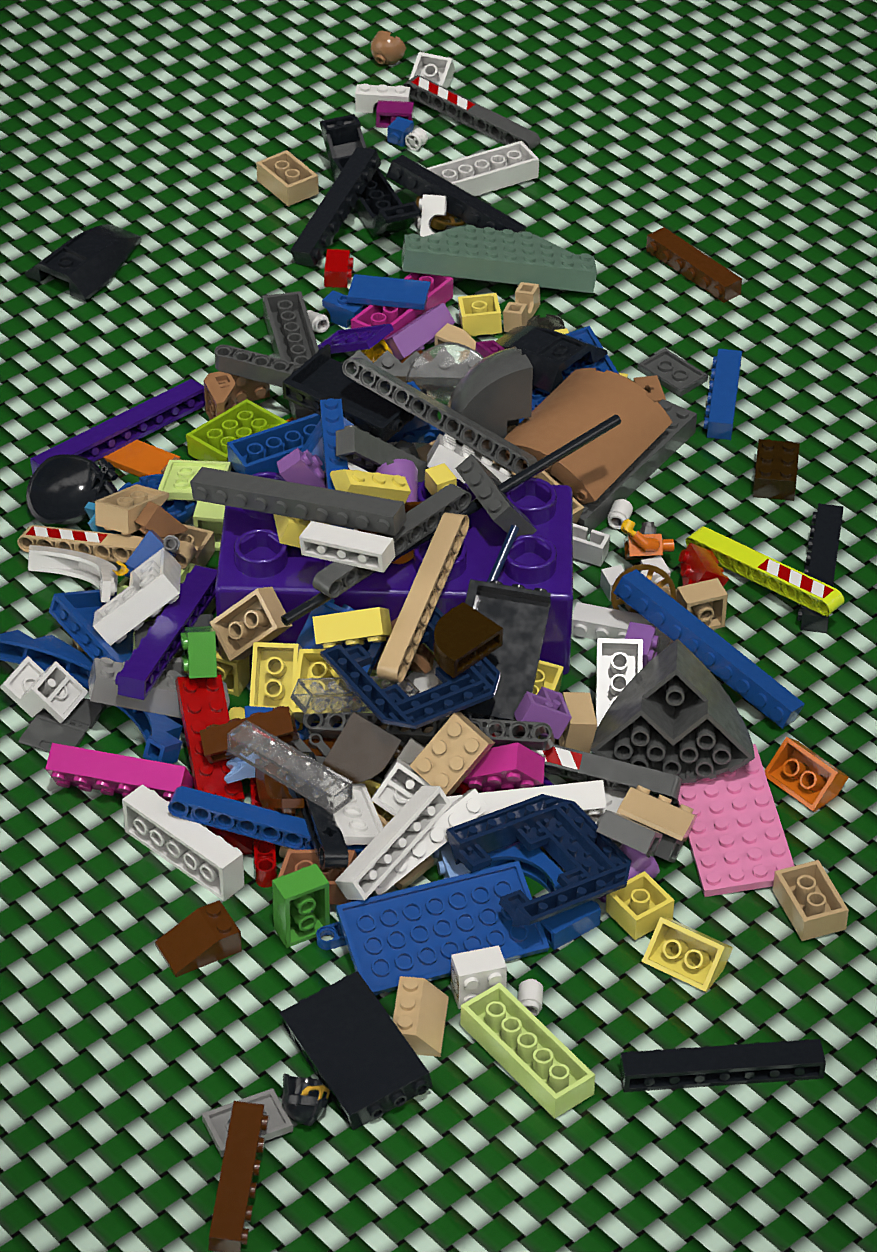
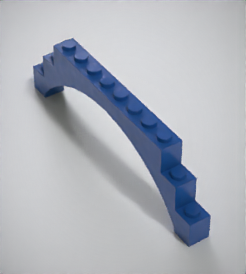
M20 630L0 634V660L20 664L29 656L43 671L56 661L83 687L89 689L88 680L93 660L88 655L53 635L33 639ZM117 706L141 731L146 743L143 758L169 764L178 761L182 741L179 740L183 728L180 725L181 718Z

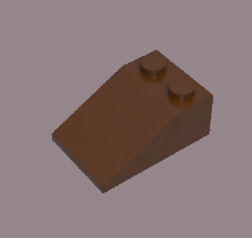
M218 900L196 909L155 941V946L174 976L178 977L241 952V931L221 901Z

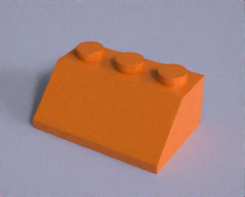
M789 737L785 738L764 771L768 780L813 812L834 799L849 778L802 743Z

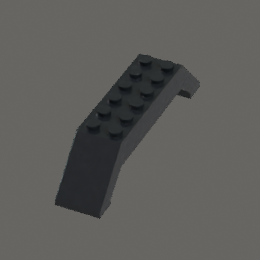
M355 114L320 121L328 159L335 180L357 147L366 148L361 123ZM379 168L353 207L372 237L406 230L421 217V211L415 202L406 204L401 202Z

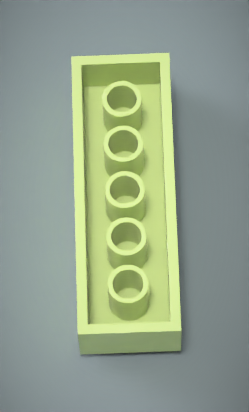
M501 983L496 984L461 1005L460 1025L554 1119L594 1095L595 1074Z

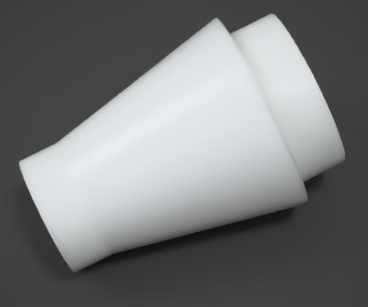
M312 310L307 311L312 329L315 332L322 333L329 328V320L326 315Z

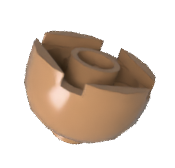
M383 30L378 31L373 38L371 53L379 64L394 65L404 56L406 46L399 37L396 36L394 38L390 36L391 32Z

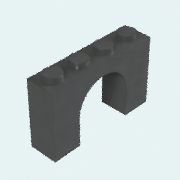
M469 455L455 468L493 521L506 533H508L511 525L519 527L516 537L528 534L533 535L537 531L530 520L497 487V485L501 484V481L475 456Z
M605 810L597 821L598 828L596 832L646 855H656L675 863L684 842L609 810Z

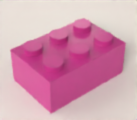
M520 743L493 747L463 782L469 788L476 789L482 793L531 788L544 783L545 758Z

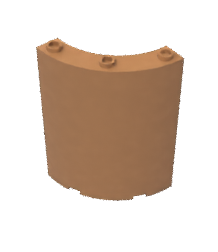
M582 368L572 372L532 411L531 417L523 419L504 439L530 453L539 461L613 415H618L621 419V424L544 470L564 485L570 486L574 497L582 505L596 501L673 422L657 401L654 403L646 395L647 391L630 379L609 370L602 372L597 371L596 368ZM506 451V457L508 460L510 458L509 451Z

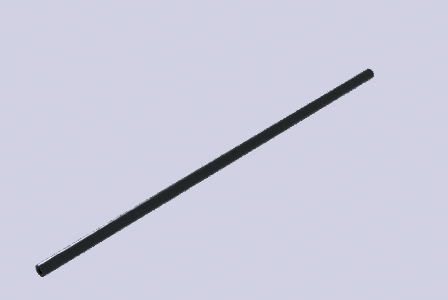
M616 414L497 485V487L503 494H506L621 424L620 417ZM476 498L459 514L469 516L483 508V506ZM436 530L396 556L392 562L433 538ZM320 592L282 615L281 620L284 625L288 626L333 598Z

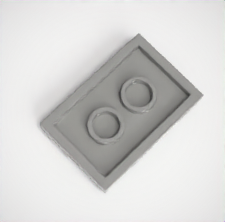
M273 1088L238 1100L240 1102L264 1105V1115H268L267 1131L261 1132V1137H264L265 1141L293 1132V1124ZM233 1103L202 1113V1120L221 1157L224 1156Z

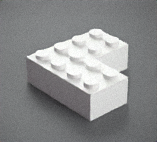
M446 433L444 436L438 435L427 455V467L431 468L445 463L455 477L463 483L465 481L455 468L471 454L489 469L501 483L513 476L509 469L502 465H495L493 460L483 454L481 456L475 454L474 449L465 444L462 446L457 444L456 439Z
M163 547L131 571L129 586L95 611L93 621L95 630L110 646L115 642L118 644L127 637L126 634L132 629L134 631L139 629L144 624V620L149 616L153 618L162 610L161 607L165 604L175 602L180 594L181 565Z
M597 639L595 702L597 728L620 692L642 669L643 639Z

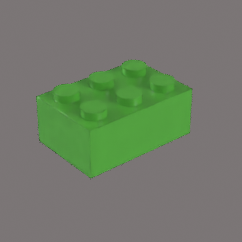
M212 626L185 627V633H181V646L186 654L181 655L184 673H187L189 678L217 677L215 630Z
M317 864L301 868L272 880L274 930L286 948L316 937V932L320 927L330 924L329 882Z

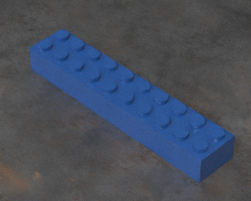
M414 381L407 383L421 391ZM315 413L227 442L228 462H231V466L236 473L247 475L268 471L279 473L277 462L296 448L302 449L320 421L321 415ZM415 416L412 421H409L394 436L429 425V423Z

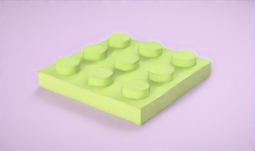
M169 460L158 490L169 493L167 501H195L193 500L190 481L202 467L231 471V462Z

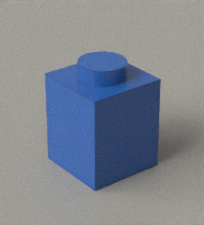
M397 117L387 127V142L404 147L406 145V135L414 130V121Z

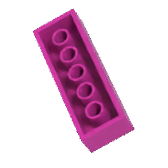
M412 272L404 279L431 282L425 310L369 305L351 319V328L392 324L394 331L383 338L385 340L432 307L446 303L453 298V278Z
M56 743L51 745L45 768L58 786L69 788L70 785L78 786L80 790L88 792L95 789L100 790L102 794L110 796L118 793L126 797L143 784L150 790H154L166 801H170L176 788L181 786L192 788L194 783L193 777L186 766Z

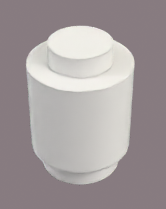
M625 499L614 501L608 514V523L612 528L621 529L623 521L630 519L633 506L629 501Z
M527 979L519 984L518 1000L534 1016H537L542 1009L543 985L535 979Z

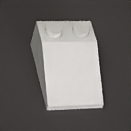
M419 52L410 79L415 75H420L448 89L455 72L453 60L448 57Z

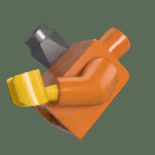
M630 519L623 521L621 531L628 534L624 538L625 560L648 559L662 556L663 552L674 551V540L662 539V534H656L657 528L654 527V522H643L639 532L633 530L635 522Z

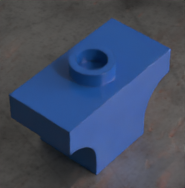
M334 290L322 300V306L330 313L331 322L345 328L351 325L353 317L365 309V304L347 303V295Z

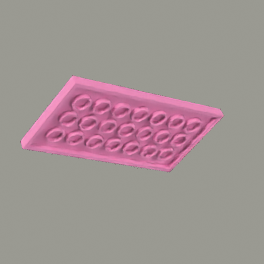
M753 744L755 758L743 767L733 772L721 773L714 779L708 777L697 779L694 783H681L677 802L678 807H680V804L686 805L694 809L692 814L697 815L688 836V841L704 897L773 887L775 871L795 866L756 744Z

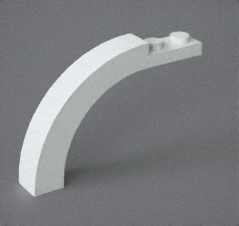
M29 545L28 571L62 574L90 582L99 589L101 602H109L110 596H114L115 592H117L118 575L112 569L118 571V569L112 563L83 552Z

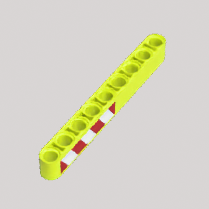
M700 527L686 538L687 546L692 543L713 551L719 561L718 565L824 616H829L844 603V596L836 588L707 527Z

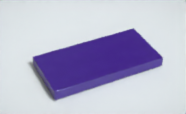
M382 324L337 330L320 343L318 348L321 350L326 344L331 345V354L371 349L394 331L392 324Z

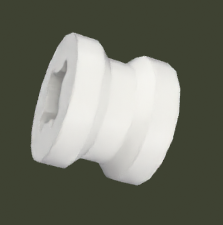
M421 128L414 129L412 133L405 137L406 145L414 151L421 148L428 141L426 132Z

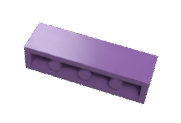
M441 303L385 339V342L392 350L393 355L402 361L406 356L411 355L412 352L423 350L425 343L430 344L434 342L435 334L447 323L453 325L455 321L445 303Z

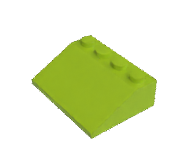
M245 399L187 433L188 455L199 461L226 462L228 461L227 442L288 423V421Z

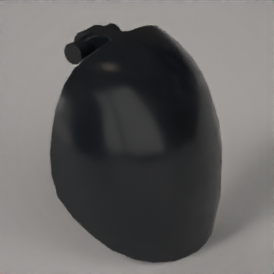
M61 454L47 458L40 464L29 480L26 492L27 505L32 515L43 523L66 525L88 521L90 518L84 509L88 502L95 503L96 500L118 492L112 481L118 478L115 472L116 469L104 458L98 461L101 469L93 461L78 455Z

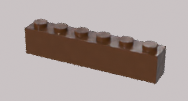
M665 227L647 235V252L725 303L741 295L742 278Z
M233 1101L209 1234V1251L241 1252L242 1244L247 1245L249 1229L245 1228L246 1221L251 1222L253 1206L249 1205L250 1198L255 1199L257 1183L253 1182L254 1175L259 1176L261 1160H257L258 1153H263L265 1138L261 1137V1132L267 1131L268 1115H264L263 1104Z

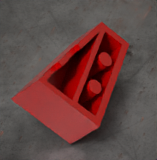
M692 543L685 550L681 551L679 562L683 586L718 578L724 587L729 578L723 574V568L718 566L719 561L713 551Z

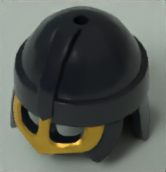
M286 1073L283 1074L282 1105L288 1117L297 1124L312 1126L321 1116L324 1109L327 1108L331 1085L326 1088L322 1085L320 1079L289 1076Z

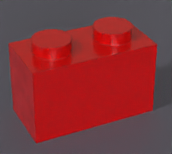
M327 249L324 269L325 287L348 288V280H352L354 258L350 257V250Z

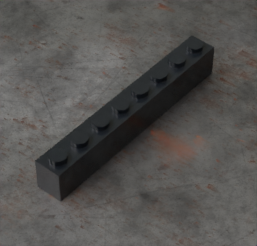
M363 147L355 149L290 251L295 264L315 267L322 258L332 239L338 233L339 228L347 219L348 214L364 192L376 170L380 167L381 160L376 149Z
M401 155L392 160L386 177L422 198L423 194L447 196L446 212L463 222L483 229L485 227H491L500 231L509 229L517 233L526 230L527 226L406 156Z
M819 503L817 512L813 511L812 524L815 525H811L810 537L812 538H809L808 551L812 552H807L806 565L810 566H805L804 574L833 587L844 506ZM800 604V607L803 608H799L797 621H802L801 630L827 633L829 616H824Z
M821 1039L621 1052L620 1073L624 1092L824 1079L826 1066Z

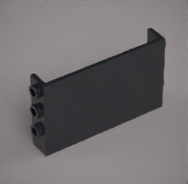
M329 344L318 350L315 355L305 361L301 367L292 372L283 381L284 399L318 415H321L320 400L342 399L343 417L354 424V426H357L358 429L369 432L370 435L381 438L384 442H387L397 432H400L402 427L415 417L410 412L347 377L342 370L343 363L331 358V345ZM387 384V389L390 391V385ZM423 388L421 392L427 395V389ZM406 392L404 393L405 400H407ZM421 402V409H422V410H424V404H423V402Z
M470 579L465 603L503 628V645L486 656L500 671V678L494 697L458 712H461L467 718L517 721L514 712L526 692L533 693L552 601L551 593L542 588H535L534 590L525 589L524 586L519 584L508 586L495 580L484 582Z
M358 971L343 977L332 985L322 988L317 993L303 998L298 1003L279 1012L284 1029L317 1078L322 1081V1085L326 1088L331 1085L329 1096L352 1130L361 1127L373 1119L380 1118L384 1113L395 1107L402 1106L406 1101L417 1095L424 1094L433 1087L429 1071Z

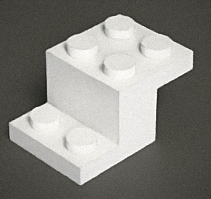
M29 656L18 665L0 686L32 718L45 708L59 723H62L88 693L58 662L55 661L43 671Z
M412 738L408 740L399 757L395 759L384 775L383 782L371 798L372 802L393 816L398 813L421 786H431L410 767V764L425 748L423 745Z

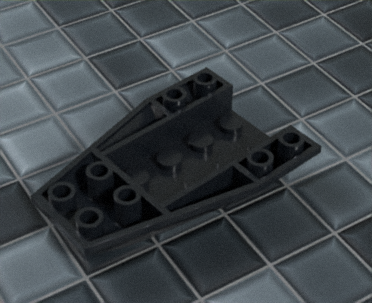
M112 224L96 226L64 243L25 272V276L41 282L49 275H53L69 282L71 296L86 301L112 280L141 241V236Z
M537 326L515 327L495 341L504 349L517 347V349L522 350V355L526 354L533 366L532 388L548 395L564 381L562 371L566 370L574 362L583 359L595 364L608 354L607 350L583 340Z

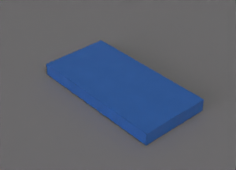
M354 274L347 296V303L425 310L431 282Z

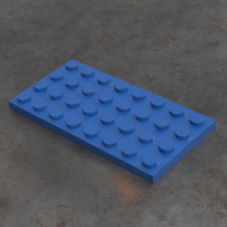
M519 861L369 897L365 901L357 900L337 905L335 909L355 971L359 972L374 995L397 990L400 976L425 978L427 981L451 976L452 954L499 945L503 958L507 962L546 952L550 948L541 921L531 925L512 926L513 919L499 904L502 896L517 890H521L529 900H532Z

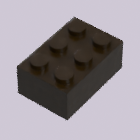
M770 439L758 440L753 497L794 501L800 443Z

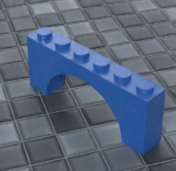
M518 841L487 853L492 858L491 866L484 869L519 861L524 876L537 881L549 893L563 888L557 882L558 875L564 872L540 847L528 851ZM591 900L541 920L549 946L555 950L599 926L601 908L597 902Z

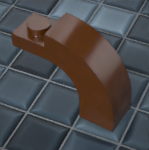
M286 760L255 761L256 785L262 807L295 816L296 808H304V798H293L288 791Z

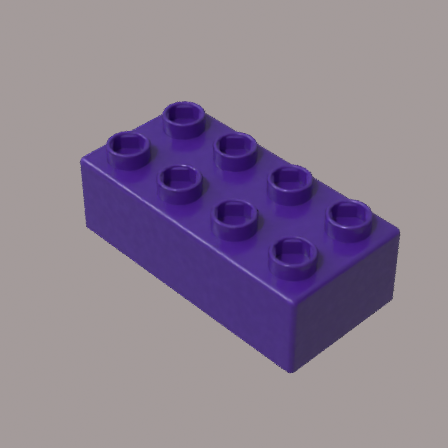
M268 471L253 474V476L286 481L279 473ZM530 478L504 495L530 520L537 531L533 535H520L515 538L497 581L508 586L519 584L524 586L525 589L531 590L542 588L551 593L552 601L539 660L563 666V675H566L570 671L573 614L572 488L568 485H551L542 479ZM457 479V486L471 494V501L476 499L468 485ZM425 480L418 482V502L425 501L432 496L425 487ZM225 506L215 585L216 615L219 616L257 588L273 587L287 613L320 593L313 588V579L319 571L333 562L302 555L301 548L281 544L273 514ZM484 507L468 516V532L435 606L443 614L466 601L470 579L487 582L508 534L493 521ZM432 538L414 549V557L404 564L390 563L384 573L377 571L338 597L333 598L335 600L334 604L340 607L345 604L355 610L376 607L389 609L391 622L395 620L401 612ZM311 612L291 623L292 627L269 643L295 644ZM251 654V655L249 656V657H250V668H252V655H253V654Z

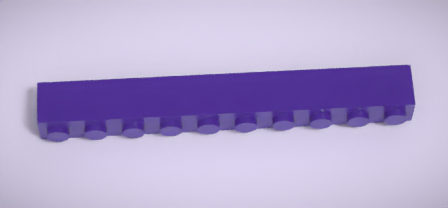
M189 379L30 458L32 475L40 464L47 458L55 455H78L95 462L129 443L204 407V386Z
M195 565L191 572L187 573L184 582L180 583L179 598L172 604H165L161 615H158L154 625L149 627L145 638L142 637L140 645L137 649L133 650L131 658L126 660L122 671L117 673L115 684L118 685V695L145 700L180 648L181 633H185V627H194L199 616L203 614L215 596L216 569Z

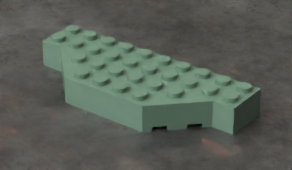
M466 225L424 237L414 233L404 235L402 271L518 285L524 282L539 284V287L594 292L597 275L594 256L586 253L574 254L530 232L517 233L509 229L500 231L491 227L483 229L476 228L473 225Z

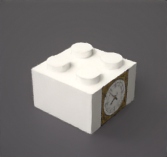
M499 945L451 955V990L458 1009H461L462 1004L498 983H501L506 988L507 966Z

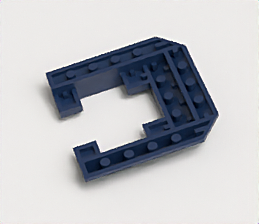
M435 607L420 642V644L425 643L433 653L434 629L439 619L444 615L437 607ZM339 644L320 652V656L382 723L417 729L493 698L500 678V671L486 657L455 678L447 674L439 666L435 669V675L443 684L409 697L397 683L381 689L362 667L371 664L372 657L360 644L346 649Z
M541 794L446 830L456 865L462 863L471 873L491 866L492 858L487 853L518 841L528 851L543 847L565 870L564 873L558 875L557 882L563 888L529 900L521 890L500 898V906L513 919L512 926L531 925L627 886L631 860L609 837L596 832L597 824L575 801Z

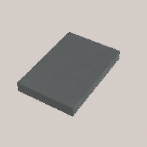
M666 348L638 364V371L646 376L657 375L660 384L679 397L708 381L706 373Z

